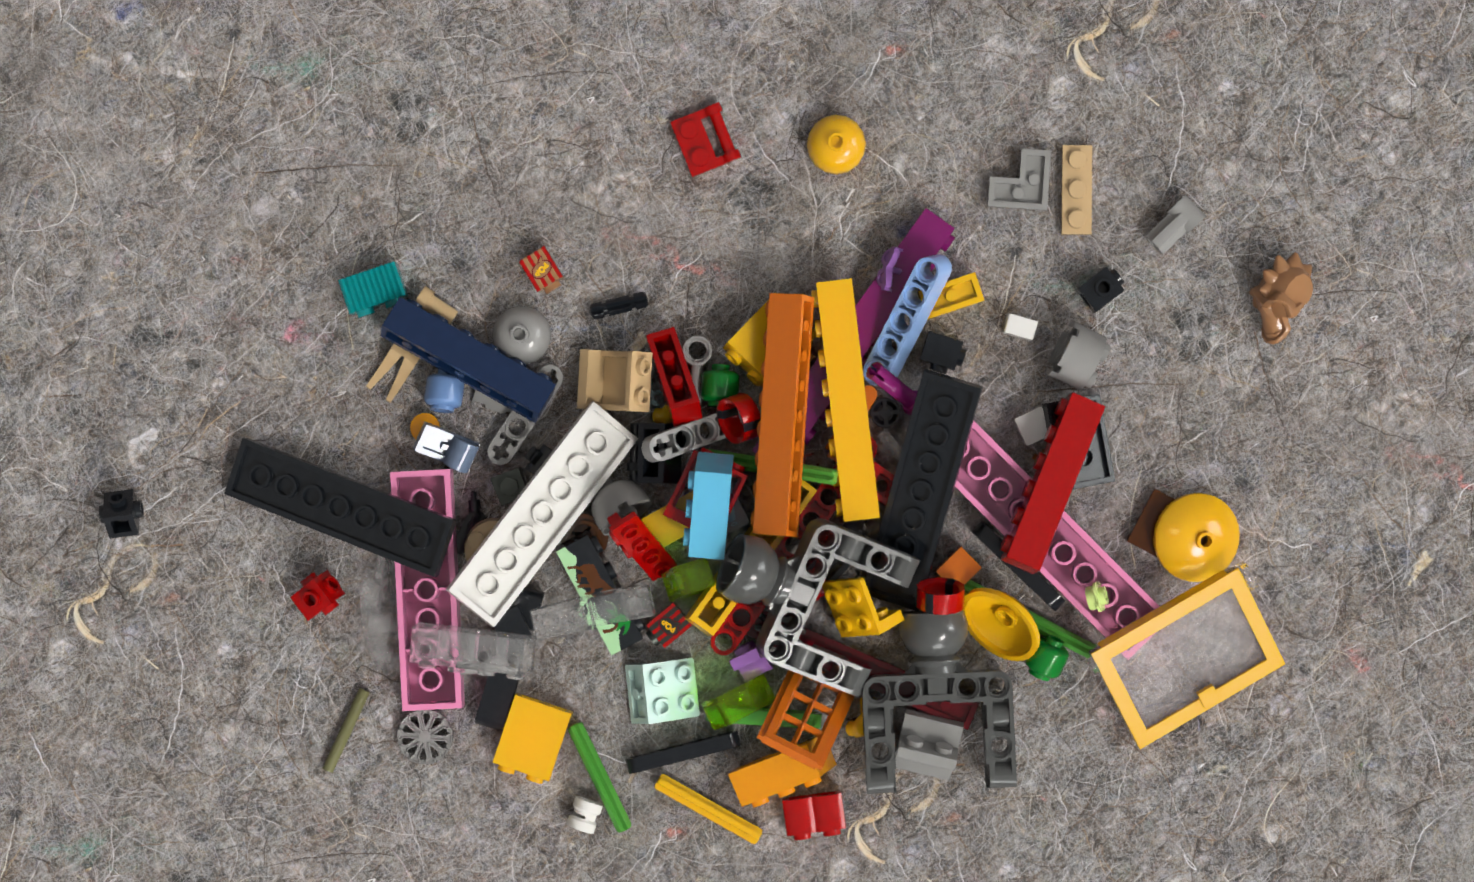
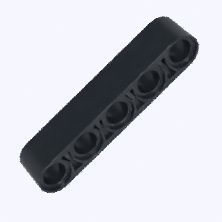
M525 587L513 602L512 607L520 604L534 632L545 592ZM499 638L494 655L520 653L522 672L531 639L506 651ZM521 672L494 673V676L487 677L475 718L476 724L503 731Z

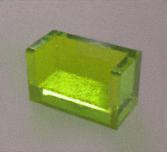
M706 558L672 567L661 574L670 603L700 594L704 589L715 585Z
M763 673L737 684L701 703L712 728L717 730L729 726L773 703L775 696Z

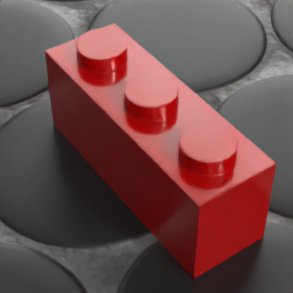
M671 327L646 335L648 351L653 352L652 364L673 426L702 419L700 400L675 328Z

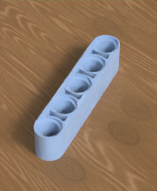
M942 254L924 257L916 263L864 365L863 375L869 384L877 385L866 377L869 367L877 371L872 366L875 362L881 363L894 376H899L951 275L952 265L946 256ZM931 263H933L936 268L935 276L932 274L930 269ZM918 288L923 293L922 301L919 299L917 294ZM905 314H906V315L909 317V319H910V325H909V326H908V325L906 324V322H905V318H904V317H905ZM892 339L897 344L896 351L892 347Z

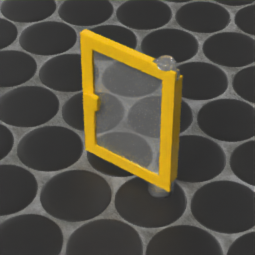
M1244 561L1227 571L1222 570L1098 642L1097 647L1088 651L1091 657L1086 659L1090 670L1094 675L1100 673L1139 749L1149 745L1285 665L1279 649L1250 592L1258 587V583Z

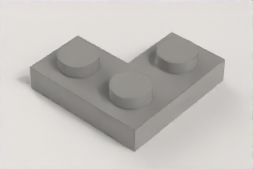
M1021 149L1019 178L990 176L987 207L1047 211L1051 151Z

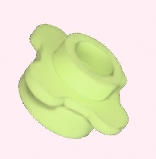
M1097 581L1092 583V586L1085 588L1089 609H1097L1098 612L1104 611L1105 604L1109 603L1106 587H1101L1100 582Z

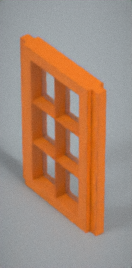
M788 670L756 738L760 739L761 743L813 769L822 770L855 696L805 677L818 684L812 698H809L797 691L802 678L805 676ZM823 687L838 694L832 708L817 702ZM793 698L808 705L801 720L787 714ZM813 708L828 715L822 730L807 724ZM783 720L798 727L791 742L776 735ZM803 730L818 737L812 752L797 746Z

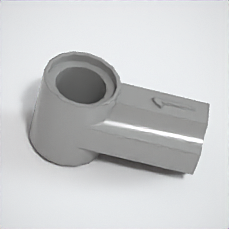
M1186 194L1145 235L1149 243L1161 254L1167 252L1182 235L1188 234L1206 217Z

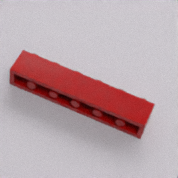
M1074 392L1066 398L1062 397L1055 410V414L1058 415L1056 423L1049 426L1044 437V441L1048 442L1044 453L1039 452L1033 464V468L1036 469L1033 480L1028 479L1024 486L1022 496L1025 497L1023 505L1022 507L1018 506L1012 516L1011 523L1015 525L1011 535L1006 534L1001 543L1000 551H1003L1002 561L1031 574L1040 571L1106 406Z

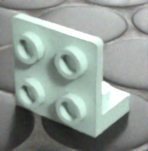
M693 658L625 665L631 724H653L698 717L700 715Z

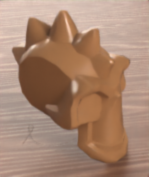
M1296 252L1287 260L1281 255H1277L1273 268L1263 270V278L1259 285L1251 288L1249 294L1253 296V306L1261 314L1262 338L1266 343L1274 345L1286 338L1291 330L1288 318L1296 317L1300 310L1304 308V305L1310 301L1313 293L1312 265L1302 264Z

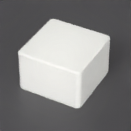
M1009 313L1006 316L1002 333L1031 341L1034 338L1038 321Z
M1038 407L1014 419L1015 425L1026 446L1044 439L1047 428L1042 407Z

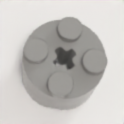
M1072 321L1069 323V326L1073 327L1069 333L1063 331L1051 353L1049 362L1054 365L1052 370L1046 369V374L1077 390H1081L1084 387L1090 389L1098 375L1095 370L1100 361H1105L1111 346L1106 344L1105 336Z

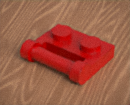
M720 102L670 122L692 178L742 158L739 149L735 150L721 115L723 109ZM708 117L711 119L724 155L717 158L701 121Z

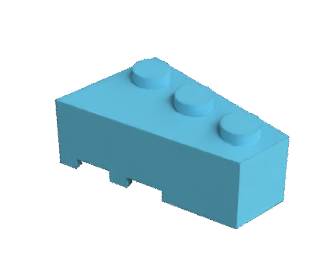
M698 452L695 471H689L688 489H693V500H687L685 518H691V527L684 529L683 546L689 547L688 557L725 559L734 455Z

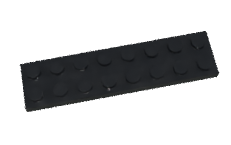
M929 369L923 371L877 541L908 553L921 561L908 588L868 572L865 582L871 597L917 612L919 611L917 608V584L922 580L929 579L983 386ZM880 551L873 554L871 564H875L880 560Z
M242 438L224 492L228 496L432 577H438L457 522L456 519L249 438Z

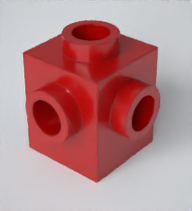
M326 570L318 576L313 572L300 582L303 587L290 598L307 621H309L321 612L326 616L337 608L339 604L336 600L343 596L345 592L340 587L338 580Z

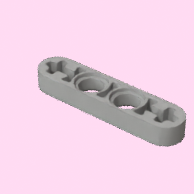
M547 364L538 370L541 373L545 371L550 373L552 370H555L557 372L555 377L558 379L554 393L542 414L564 381L562 370L553 364ZM512 410L487 449L489 459L497 465L510 463L536 423ZM516 418L522 419L526 424V430L520 436L513 435L509 430L510 422ZM505 432L510 439L516 440L518 443L515 447L510 443L506 448L509 456L507 458L501 457L498 460L495 458L496 451L493 449L495 446L501 447L506 439L501 438V435Z
M717 411L702 416V419L648 436L644 439L641 447L644 458L650 462L665 461L726 438L721 427L718 425ZM738 411V415H739L740 421H741V423H742V425H743L742 418H741L740 413H739V411ZM702 423H706L709 427L710 432L706 439L700 434L699 429ZM679 431L686 437V443L682 448L676 443V435ZM666 443L667 448H662L656 453L654 452L653 447L657 446V444Z

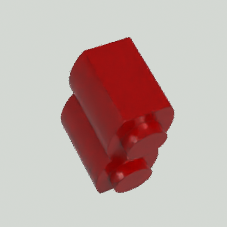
M841 790L791 796L782 799L787 836H793L794 840L812 838L811 833L823 832V836H835L841 834V829L846 828Z

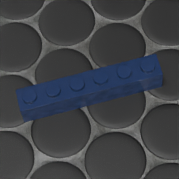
M400 297L382 324L381 337L443 372L455 376L461 382L534 423L537 422L554 393L556 384L546 374L541 372L535 373L529 370L521 360L506 357L500 353L497 347L490 343H481L474 339L473 334L462 328L458 330L449 325L444 317L426 312L414 300H405Z

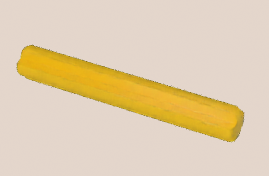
M666 774L659 776L654 787L656 790L749 843L756 844L762 835L761 828Z

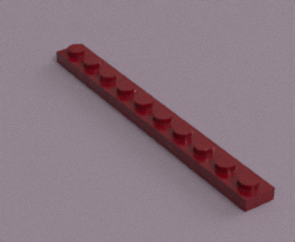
M737 610L734 612L733 622L737 626H746L749 623L750 617L746 611ZM763 610L762 614L767 616L768 611ZM758 617L746 635L757 640L760 631L755 630V625H763L764 622ZM805 627L806 634L799 637L805 644L810 646L816 644L845 656L857 665L867 669L871 668L869 676L905 672V670ZM832 661L825 663L822 668L830 671L833 665ZM910 681L901 683L898 690L899 694L903 697L911 696L915 691L914 683ZM873 683L869 687L882 694L885 693V686L881 683ZM928 702L924 705L910 706L933 716L963 722V729L968 730L979 702Z

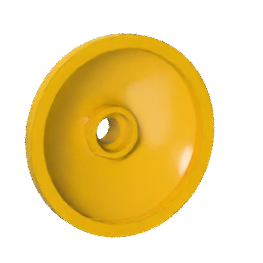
M1190 493L1180 496L1166 506L1156 522L1153 536L1156 556L1161 565L1173 576L1190 582L1204 581L1216 573L1225 570L1232 562L1239 545V525L1230 507L1215 496L1205 493ZM1203 536H1207L1208 538L1207 543L1205 545H1201V539Z
M976 588L966 594L963 610L968 621V631L981 646L991 653L1011 661H1024L1035 654L1040 645L1039 630L1033 616L1022 603L1011 595L993 588Z

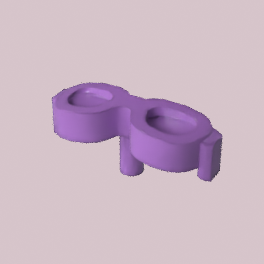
M893 246L882 255L881 263L883 268L877 273V283L881 286L882 290L892 292L893 273L900 275L902 272L900 268L894 267L900 252H903L901 248Z

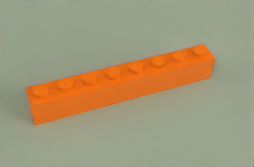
M769 293V301L765 307L768 319L767 331H765L763 336L765 361H763L761 366L763 377V390L759 395L761 420L757 425L759 449L755 455L757 477L753 485L755 506L751 514V526L753 534L798 537L815 298L804 294Z

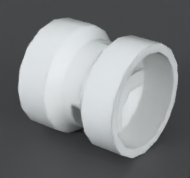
M575 796L573 802L574 811L573 814L569 815L566 825L582 832L594 834L597 825L595 819L596 816L601 814L603 805L588 798Z

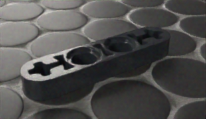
M981 521L971 532L1001 560L1003 551H1000V546L1003 540ZM1002 561L1055 612L1065 602L1037 573L1031 574Z
M731 731L626 758L625 761L629 774L732 749L741 746L738 731Z

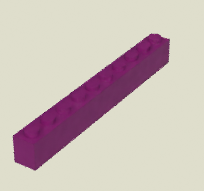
M925 208L898 246V248L903 249V252H900L894 267L900 268L902 272L900 275L893 273L892 292L882 290L881 286L877 283L876 276L856 304L862 366L865 365L868 359L864 356L870 346L874 347L916 263L924 257L936 255L940 249L946 252L955 239L951 235L955 228L927 208ZM931 263L930 269L932 271L935 267L933 263ZM819 357L809 370L804 442L806 446L817 432L812 428L819 418L825 421V409H831L829 397H823L822 379H827L826 367L820 368ZM759 441L752 449V451L755 453L759 449Z

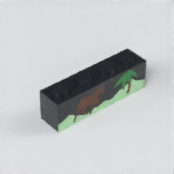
M586 530L556 546V553L612 656L642 640L641 630L645 629V626L638 613L632 615L627 605L631 603V600L624 587L618 589L614 578L618 576L611 562L604 563L600 552L604 550L596 535L591 537Z

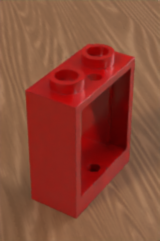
M702 447V449H701V451H700V452L714 453V452H712V451H710V450H708V449H706V448H704V447ZM696 450L693 451L663 513L664 516L689 528L691 527V518H685L686 512L677 508L676 504L688 482L689 471H693L696 465L698 454ZM733 462L732 476L737 478L738 481L730 495L729 515L748 478V475L743 473L745 467Z

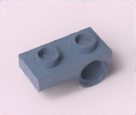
M424 421L413 449L418 453L443 462L446 466L456 471L468 473L480 444L477 441Z

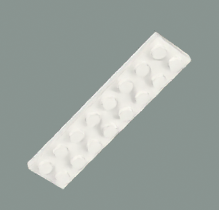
M594 401L590 402L453 579L446 591L491 627H495L638 438Z

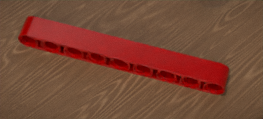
M871 437L874 458L877 453V444ZM823 483L820 485L817 492L799 515L798 537L795 538L801 540L806 529L803 524V517L806 514L812 513L818 518L826 520L831 518L836 511V502L833 505H825L820 499V494L823 490L829 489L836 494L837 499L841 498L840 486L834 487V485ZM784 537L775 549L778 558L782 556L789 559L794 556L785 547L786 540L791 537ZM762 602L752 604L737 603L715 635L710 639V646L713 652L720 656L731 654L766 606ZM744 610L749 614L750 620L746 626H737L733 622L735 611ZM727 634L731 637L732 646L729 650L721 651L716 647L715 639L718 635Z

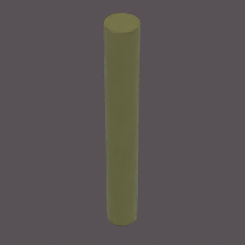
M359 687L322 769L331 773L334 772L370 691Z

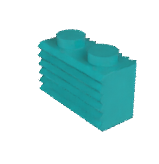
M395 261L338 280L349 314H357L358 318L374 314V308L384 304L386 309L392 308L400 297L408 296L398 264Z

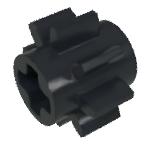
M545 444L540 449L532 446L524 456L529 460L525 468L532 474H535L553 450Z

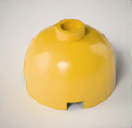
M836 114L826 116L816 122L808 134L807 150L809 158L817 168L824 172L836 175L847 173L858 166L864 156L866 147L864 132L857 122L847 116Z

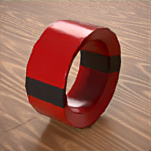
M738 393L719 401L717 406L718 422L723 434L731 443L739 444L758 437L757 425L761 417L757 405L749 395ZM738 411H739L740 416H741V418H742L743 425H742V423H741V421H740V418H739V415H738Z
M929 578L917 584V608L919 610L935 615L955 614L963 610L965 587L960 581L950 578Z

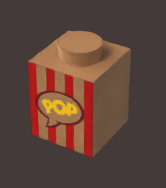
M545 246L519 261L538 293L545 291L547 295L562 286L559 281L564 279V276Z

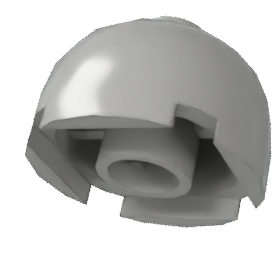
M516 306L508 308L498 316L493 325L492 340L494 346L500 350L501 354L510 359L517 358L526 365L536 362L545 355L550 345L552 333L549 322L542 313L532 307Z
M607 480L594 497L591 507L592 517L603 535L610 536L608 532L610 529L608 527L611 525L607 520L609 516L617 512L623 518L629 513L635 512L641 519L649 511L652 503L647 493L637 483L631 480H617L614 482L613 480Z

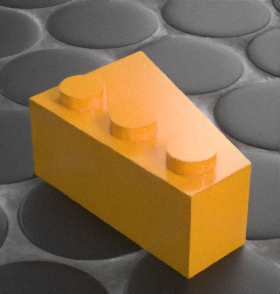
M815 736L803 743H797V746L812 752L818 737ZM830 751L822 770L813 769L781 752H777L737 767L728 773V776L741 807L752 804L753 808L769 802L768 797L774 794H778L779 798L795 792V786L804 783L805 788L820 783L822 781L821 776L836 766L837 763L832 751Z

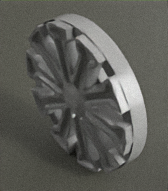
M416 710L409 713L400 723L397 731V741L402 754L410 761L418 764H432L441 760L449 752L453 742V730L448 719L436 710ZM424 714H429V715H430V718H429L427 724H425V721H424V717H423ZM411 717H417L419 727L411 721ZM439 718L441 724L433 727L435 719ZM407 725L414 733L404 732V726ZM442 729H447L448 734L437 735V732H439ZM411 738L414 740L405 745L402 739ZM436 741H445L447 743L446 747L442 748ZM418 745L415 754L411 755L408 752L409 749ZM431 747L439 753L438 756L434 757L432 755ZM423 748L425 749L426 759L420 758Z

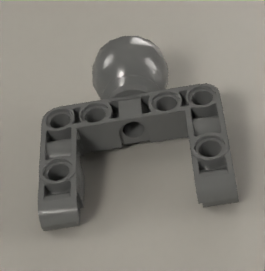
M822 518L814 519L807 525L794 556L789 559L782 556L778 558L772 546L762 538L739 534L735 537L725 552V559L721 561L716 578V589L726 599L735 603L752 604L761 600L763 605L768 606L769 612L756 641L760 654L775 665L860 697L863 686L871 673V668L867 669L857 665L845 656L816 644L810 646L798 640L835 558L908 588L921 560ZM828 530V538L823 542H818L820 532ZM880 551V560L875 564H871L873 554ZM816 557V565L812 569L806 570V562L810 558ZM791 612L792 619L790 622L782 625L781 619L783 615ZM775 640H780L779 648L776 651L769 652L770 644ZM832 661L833 665L830 671L822 673L823 665Z
M921 610L918 612H903L904 621L899 625L900 636L906 649L914 655L909 660L912 665L904 673L869 676L862 690L867 794L897 793L893 706L924 705L928 702H981L986 789L1017 787L1013 685L1010 677L999 669L967 670L959 663L962 659L956 653L963 647L968 634V621L964 610L949 615L928 614ZM994 677H1001L1004 680V688L998 693L991 692L988 687L990 680ZM966 678L972 679L975 684L974 690L969 694H962L958 688L960 681ZM905 681H910L915 685V691L909 697L901 696L898 691L900 684ZM873 683H881L885 686V693L881 698H873L869 695V687ZM996 737H1004L1007 740V747L1002 752H995L991 748V743ZM879 742L888 746V752L882 758H876L871 753L873 745Z

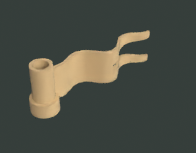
M425 286L415 301L426 312L444 317L450 325L458 311L434 295L435 292ZM393 344L381 365L366 385L371 390L403 356V362L386 398V401L389 403L392 402L420 359Z

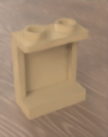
M580 349L577 409H586L589 403L594 401L603 410L649 412L653 352Z

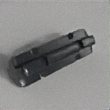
M645 292L634 293L631 297L626 295L606 300V303H593L590 305V311L593 319L604 318L607 314L613 316L633 311L632 308L637 310L646 308L648 306V299Z

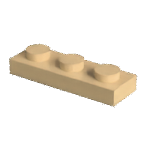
M1062 145L1061 235H1092V145Z

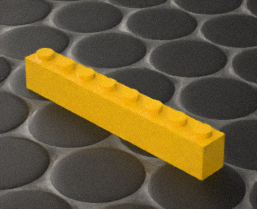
M850 278L816 282L817 290H811V295L815 297L814 308H819L820 320H815L816 337H822L824 349L818 350L820 368L826 367L827 379H822L823 397H829L831 409H825L827 427H833L834 439H828L830 457L836 456L837 459L836 470H838V477L834 487L840 486L841 498L835 499L837 517L843 516L844 522L880 518L853 281Z

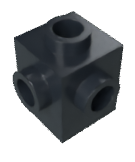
M134 489L104 493L103 505L99 506V516L101 523L105 524L109 539L139 535L140 518L144 517L142 500L136 499Z

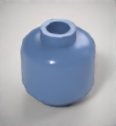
M438 369L437 374H431L426 379L424 401L427 405L431 406V411L454 413V409L462 406L465 384L455 376Z

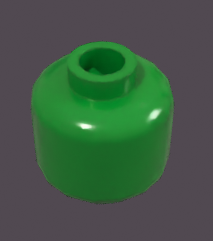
M712 364V370H706L701 374L700 397L702 400L707 401V406L717 407L720 400L739 393L740 377L738 373L730 371V365Z
M1047 635V638L1040 637L1038 650L1031 658L1025 660L1026 665L1029 667L1028 672L1044 681H1050L1051 678L1059 677L1069 657L1068 651L1063 646L1064 641L1053 635Z

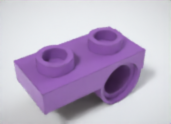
M753 640L737 647L734 650L735 655L729 660L733 670H739L746 681L773 669V663L760 654Z

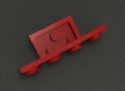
M615 512L607 518L611 525L608 527L610 529L608 532L617 546L621 547L628 559L634 558L652 581L666 576L677 566L672 556L635 512H631L623 518Z

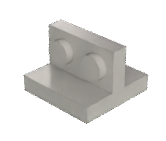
M906 709L895 750L896 768L950 781L952 771H955L957 764L958 747L964 723Z

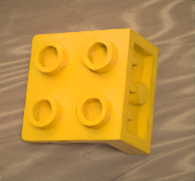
M863 577L826 580L822 585L825 598L829 603L841 638L880 635L904 621L901 609L888 610L887 607L875 609Z

